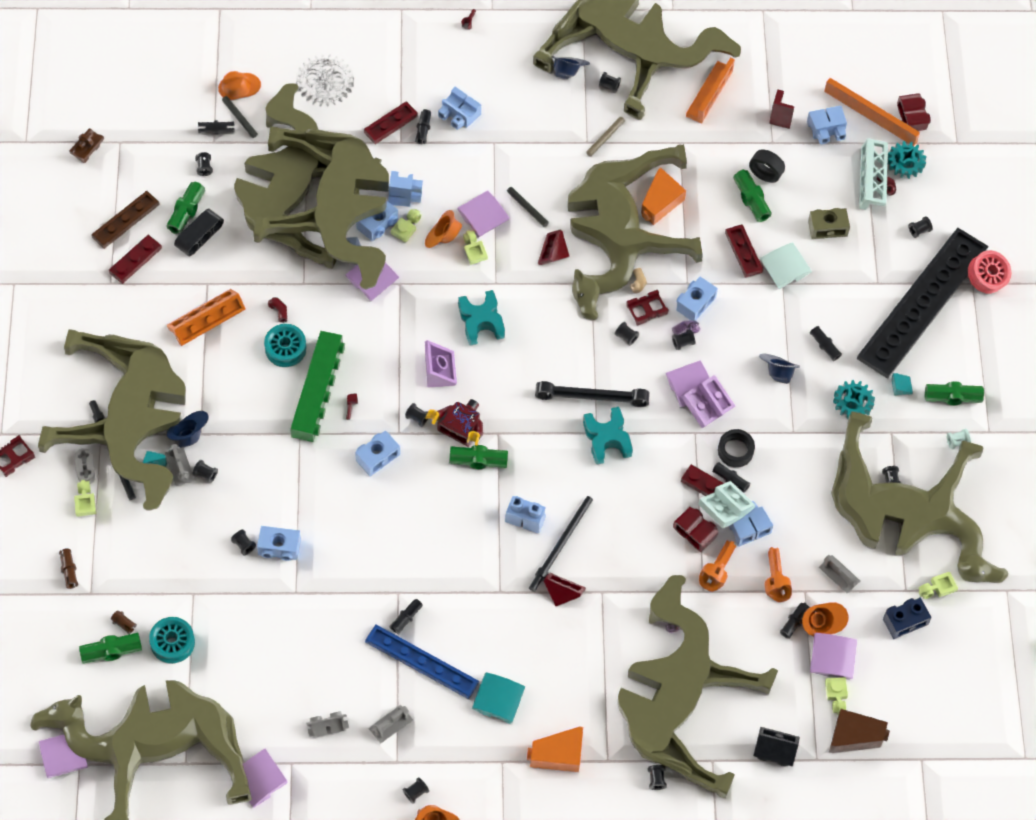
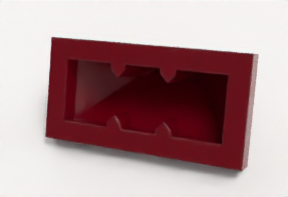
M560 229L547 233L537 264L543 265L570 257L563 231Z
M551 572L544 580L555 607L581 597L586 590V587Z

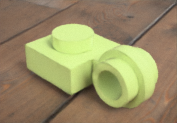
M410 209L406 216L408 220L401 217L391 229V235L406 243L416 231V226L413 223L417 224L422 216L420 211Z
M466 231L463 234L466 244L464 250L470 265L488 260L482 240L477 242L475 232Z
M81 480V482L77 483L78 493L82 495L74 496L76 516L96 514L94 493L87 494L91 493L90 481Z
M947 572L932 577L930 580L932 586L929 583L923 584L919 587L918 593L923 599L932 597L934 591H936L938 597L957 592L958 587L951 573Z
M846 677L826 678L827 700H835L832 701L833 713L839 715L840 709L846 710V702L841 700L848 698Z

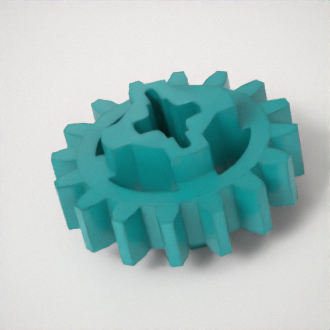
M903 141L902 145L896 143L895 147L890 148L887 165H890L889 170H895L894 175L899 173L901 174L900 178L907 175V178L910 179L911 175L917 177L918 173L923 172L927 156L923 155L924 150H918L919 145L914 147L913 142L906 145V142Z
M854 380L851 381V384L844 381L843 386L839 385L834 393L833 403L836 404L835 410H841V416L846 414V419L849 418L852 411L870 415L871 409L873 410L875 396H872L873 390H867L868 384L862 386V381H859L858 384H855Z

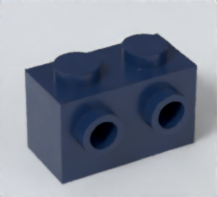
M919 597L915 600L910 598L898 607L896 605L889 607L882 620L894 640L929 625L932 617L923 600Z

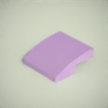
M488 190L457 208L466 224H470L478 238L510 219L500 203Z
M386 262L376 286L367 290L360 287L362 277L358 265L345 274L355 288H359L370 301L374 300L400 278Z
M701 360L665 373L671 390L675 392L680 408L686 406L681 396L710 378Z
M715 375L681 396L701 428H704L736 407Z
M814 633L810 672L827 677L832 675L840 678L846 677L848 680L853 679L857 639Z
M64 734L39 741L47 779L88 768L86 758L76 755L69 748Z
M266 748L243 763L252 797L249 803L253 808L271 797L270 794L288 783Z

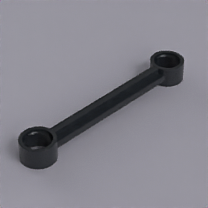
M548 381L537 382L535 386V397L541 400L561 397L626 402L634 407H646L649 405L650 392L641 388L633 389L629 392L555 386Z

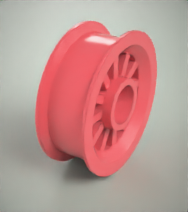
M984 251L969 263V280L982 293H995L1005 287L1011 279V266L1005 256L997 251Z

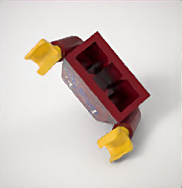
M470 399L466 405L456 402L454 405H449L438 411L430 409L425 419H432V424L438 421L437 431L467 447L471 445L472 441L477 446L483 436V422L480 420V413L476 411L479 403L474 399Z

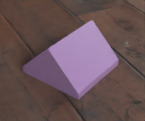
M429 340L424 341L427 387L457 385L454 351Z

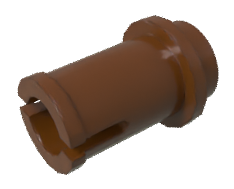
M117 610L111 616L112 624H117L128 634H131L135 630L134 628L137 627V624L126 617L123 611Z

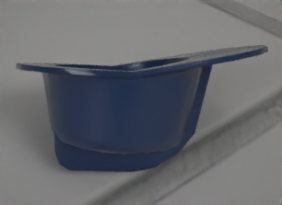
M552 56L554 58L555 76L563 79L574 77L580 66L590 65L589 61L579 58Z
M766 353L759 354L760 359L768 363L769 376L777 382L790 383L795 369L800 368V365L791 363L781 357Z
M196 411L189 414L177 425L169 428L167 437L175 440L180 448L195 444L200 438L201 429L209 420L208 413Z

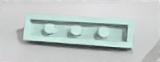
M867 138L861 147L859 209L866 210L870 204L886 205L888 142ZM874 146L882 147V153L878 154L874 150ZM876 160L882 165V168L879 170L874 165ZM877 175L882 181L880 185H877L873 180L874 176ZM877 191L881 195V200L873 198V192Z

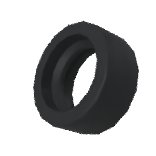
M765 149L756 151L749 162L751 172L759 179L769 183L777 182L786 167L781 157Z
M731 429L721 436L718 444V456L727 466L734 468L743 467L753 458L755 441L749 433L741 429ZM739 440L747 445L748 451L744 456L735 457L726 452L725 445L728 441Z

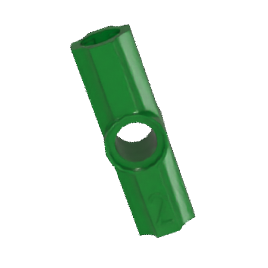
M742 169L733 176V179L741 192V199L744 205L749 206L757 222L766 221L771 217L772 212L764 200L762 188L755 184L748 170Z
M191 182L183 197L177 199L174 212L166 225L171 233L181 234L189 219L194 218L198 209V203L206 191L201 183Z
M951 381L946 384H926L924 397L926 401L946 402L951 406L961 405L963 402L983 403L984 388L983 386L962 385L959 381Z
M473 445L471 448L450 446L449 464L469 465L477 470H482L486 467L507 468V450L488 449L484 445Z
M139 632L120 637L109 635L101 638L98 642L79 646L82 664L103 659L105 661H114L119 659L121 655L142 651Z

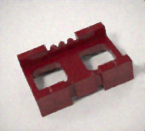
M658 289L649 292L648 296H643L639 299L636 297L626 301V307L629 309L637 326L646 323L647 320L650 321V319L668 314L669 309L662 301ZM659 300L662 308L653 310L649 303ZM641 306L646 314L636 317L632 309Z
M20 435L10 440V444L7 443V445L1 447L0 457L7 455L11 462L4 467L0 465V470L7 477L15 472L14 468L19 467L23 462L27 464L36 458L34 452ZM19 444H23L27 449V452L21 456H18L13 450Z

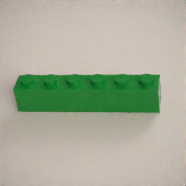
M320 330L290 428L291 438L314 442L315 436H319L321 425H319L320 419L325 417L326 408L324 406L325 403H329L331 392H329L330 386H334L336 379L334 373L340 367L341 359H339V356L345 350L346 343H343V335Z

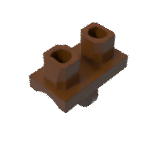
M91 128L84 134H80L79 140L69 150L71 155L83 163L89 160L90 155L100 147L104 140L103 135L97 134Z

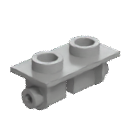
M177 444L171 445L170 450L165 452L173 474L175 485L179 486L195 481L184 447L180 448Z
M828 554L824 558V562L819 566L847 594L861 582L833 555L830 556Z
M400 704L368 729L382 744L413 721V719L408 714V708L406 706L402 707Z
M341 711L329 713L330 717L322 719L321 715L309 718L310 722H306V725H311V728L308 729L309 737L313 736V738L328 735L326 729L328 726H330L331 734L346 731L345 729L349 728L348 720H343V717H347V714H342Z

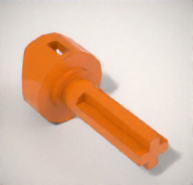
M726 540L714 564L707 563L702 568L699 575V583L704 589L713 592L724 586L728 578L724 568L736 548L734 541Z
M770 547L768 557L771 577L764 583L765 593L776 602H784L792 596L791 580L782 574L779 548Z

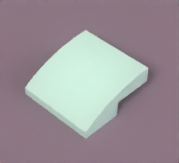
M793 242L759 258L779 290L794 280L796 282L812 272Z
M731 481L717 486L714 493L700 498L698 503L722 528L737 522L755 508V504Z

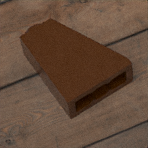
M840 709L829 753L881 748L883 741L887 742L889 737L888 722Z

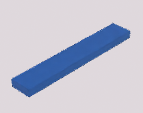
M375 624L365 639V643L467 699H470L479 684V680Z

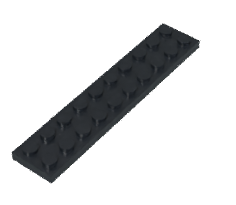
M957 227L857 355V360L889 379L966 279L971 260L980 253L987 251L989 246Z

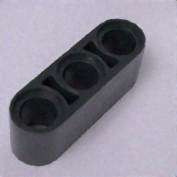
M210 208L206 209L176 238L174 246L189 257L194 255L222 227L224 219Z

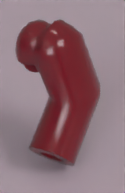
M877 176L876 180L882 183L880 178ZM887 176V195L892 196L897 190L894 179Z
M272 297V299L268 300V307L278 311V321L282 323L287 322V305L278 297Z

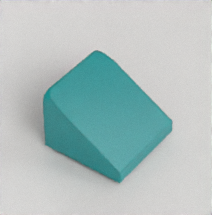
M893 373L891 382L894 396L913 394L910 376Z
M151 451L146 452L143 463L167 466L165 455Z

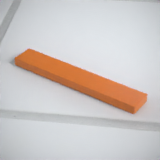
M829 78L826 81L825 93L905 142H913V146L916 145L920 135L919 131L834 79Z

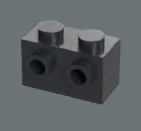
M760 726L753 756L761 761L769 760L777 762L780 766L793 767L800 737Z

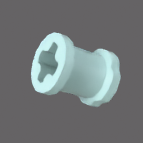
M966 428L962 429L961 432L953 434L949 432L946 436L951 450L959 446L962 441L971 442L969 431Z

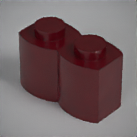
M921 94L899 96L897 108L902 121L917 131L927 130L928 125L931 123V117L925 110L926 101L922 98Z
M692 507L685 510L673 523V528L699 552L707 548L717 538L719 533L717 526L713 522L705 520L702 512Z

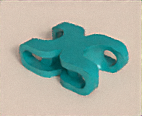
M494 290L485 291V302L481 305L471 304L467 296L458 297L460 317L465 322V334L470 346L478 344V333L482 330L493 332L497 340L505 338V327L502 316L497 313L498 302Z
M620 407L611 408V420L607 423H599L595 420L592 413L583 414V426L587 438L592 440L591 453L597 465L604 463L605 450L608 448L618 449L623 458L632 457L633 447L629 434L623 431L624 417Z

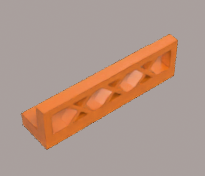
M730 57L727 64L717 61L686 112V117L701 124L703 123L733 73L735 59Z
M230 288L166 326L168 330L174 333L179 345L183 346L246 310L239 293Z

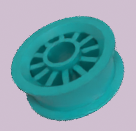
M276 325L267 332L264 339L265 354L268 360L276 366L292 367L300 363L306 355V337L303 331L295 325Z
M166 617L159 620L152 627L149 634V642L154 656L164 663L175 664L184 661L191 655L195 647L192 627L187 621L179 617ZM170 638L177 639L175 642H168Z

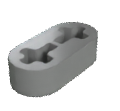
M81 448L75 453L77 477L79 482L85 480L90 481L91 484L95 480L93 456L89 449ZM82 455H86L85 464L82 462ZM86 469L89 474L88 478H84V470Z

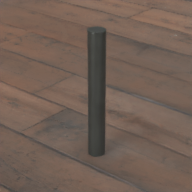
M223 97V103L252 138L257 137L258 133L229 97Z
M512 186L507 189V192L543 227L549 224V221Z

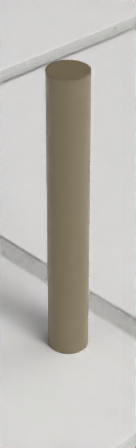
M620 116L586 151V154L592 157L625 122V119Z

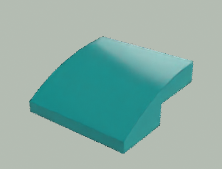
M485 672L472 709L488 717L494 716L511 724L514 721L526 686L508 678Z

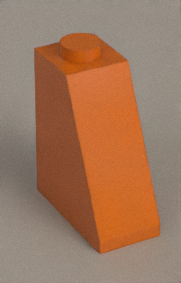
M659 168L642 203V217L655 225L685 201L686 190L667 172Z
M579 726L534 740L532 748H528L527 760H531L530 767L579 772L583 727Z

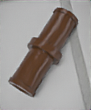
M64 548L62 551H59L62 564L60 569L61 573L64 574L66 588L73 589L79 585L75 572L77 567L73 563L71 549Z

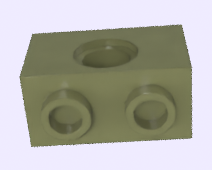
M847 208L816 209L810 211L808 224L811 240L848 237L850 223Z

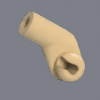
M636 268L633 270L636 280L633 284L631 283L630 288L634 293H640L646 286L647 280L642 269Z

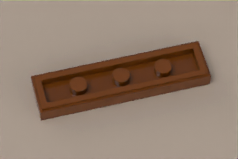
M145 191L92 233L91 236L105 249L158 207L160 203L151 193Z

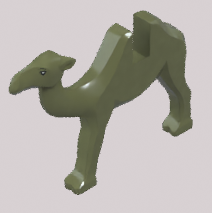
M578 0L555 25L552 35L540 47V50L534 54L533 65L551 73L554 64L552 56L566 45L597 34L611 49L635 60L636 75L634 86L629 94V98L624 103L623 111L641 120L645 116V107L642 105L641 99L649 87L651 77L659 68H690L701 63L711 52H721L735 58L740 57L741 46L717 27L704 29L690 47L683 48L677 46L664 32L662 8L657 3L652 6L642 22L638 24L629 18L638 7L639 0Z
M288 83L283 85L279 92L267 103L265 107L267 128L274 124H284L296 131L318 129L317 123L312 117L294 108V96L299 89L297 84ZM287 146L278 152L249 157L244 163L245 172L271 181L268 188L237 178L234 183L236 199L243 207L245 221L249 229L254 233L256 217L287 216L304 199L312 178L322 177L328 166L303 149ZM375 157L374 159L381 164L382 159ZM274 233L264 237L265 239L287 245L299 256L308 258L318 264H323L327 268L333 269L337 259L331 257L325 247L313 244L302 233Z
M271 126L268 139L269 152H274L283 145L297 147L308 152L328 167L319 182L316 195L317 206L305 212L283 217H256L253 234L254 242L260 243L264 237L274 233L319 232L324 247L331 257L341 262L359 266L362 277L360 282L361 288L367 290L375 287L383 271L386 255L376 247L352 245L347 241L346 235L356 222L386 210L387 197L359 195V191L361 189L388 192L389 173L387 169L373 158L363 140L351 134L318 129L296 131Z
M684 144L647 151L633 159L607 160L595 164L588 170L582 183L569 193L567 201L568 212L598 209L599 212L597 216L571 218V233L600 247L607 254L611 263L610 270L603 275H586L579 269L574 271L572 293L584 318L589 320H596L598 318L596 306L600 294L617 291L628 284L633 274L636 259L640 254L649 252L656 254L679 253L689 255L696 263L702 262L703 253L700 237L692 239L673 238L640 229L637 206L626 186L636 181L643 174L660 165L673 164L680 169H687Z
M68 329L64 344L65 355H72L81 349L98 353L124 373V376L119 380L112 393L108 405L107 418L97 423L69 428L43 426L38 442L39 452L46 453L50 447L64 443L77 445L97 443L107 445L114 471L127 480L144 484L146 501L143 503V508L146 511L158 509L171 488L173 474L164 466L139 462L134 457V452L137 446L147 437L169 430L170 427L177 425L181 421V412L155 409L154 406L156 401L185 405V383L172 370L164 351L153 343L114 334L98 336Z
M852 411L848 418L842 451L839 454L837 474L831 495L837 511L851 523L860 541L865 546L876 549L884 519L902 523L895 555L899 556L907 554L915 545L930 535L951 534L959 538L962 545L957 570L963 580L976 583H1002L1008 577V570L999 568L982 557L983 535L980 527L973 519L957 508L953 502L954 492L960 483L964 468L972 459L981 457L984 447L962 441L953 465L940 482L929 491L903 483L873 484L859 449L860 433L871 427L873 418Z
M672 575L651 600L649 623L653 624L660 621L676 625L683 631L684 641L668 657L635 662L630 666L628 678L657 689L652 700L620 688L617 705L627 722L630 741L642 758L666 766L684 775L688 781L726 799L735 774L727 772L722 775H716L705 770L695 761L674 732L692 715L702 694V688L711 686L745 687L762 691L769 695L778 670L771 668L762 674L751 673L736 667L721 666L710 660L707 624L697 613L681 605V589L686 582V578L683 575Z
M165 680L170 709L150 713L146 687L143 685L136 690L123 720L103 735L92 736L86 731L84 714L81 707V695H77L72 699L57 701L47 709L35 713L31 719L30 727L34 731L40 728L62 729L67 745L76 755L86 758L88 761L112 764L115 770L114 810L104 820H129V797L135 772L140 764L153 763L174 757L199 742L230 774L232 787L226 794L227 804L233 805L251 801L252 797L243 767V757L237 741L234 718L214 699L196 694L180 681Z

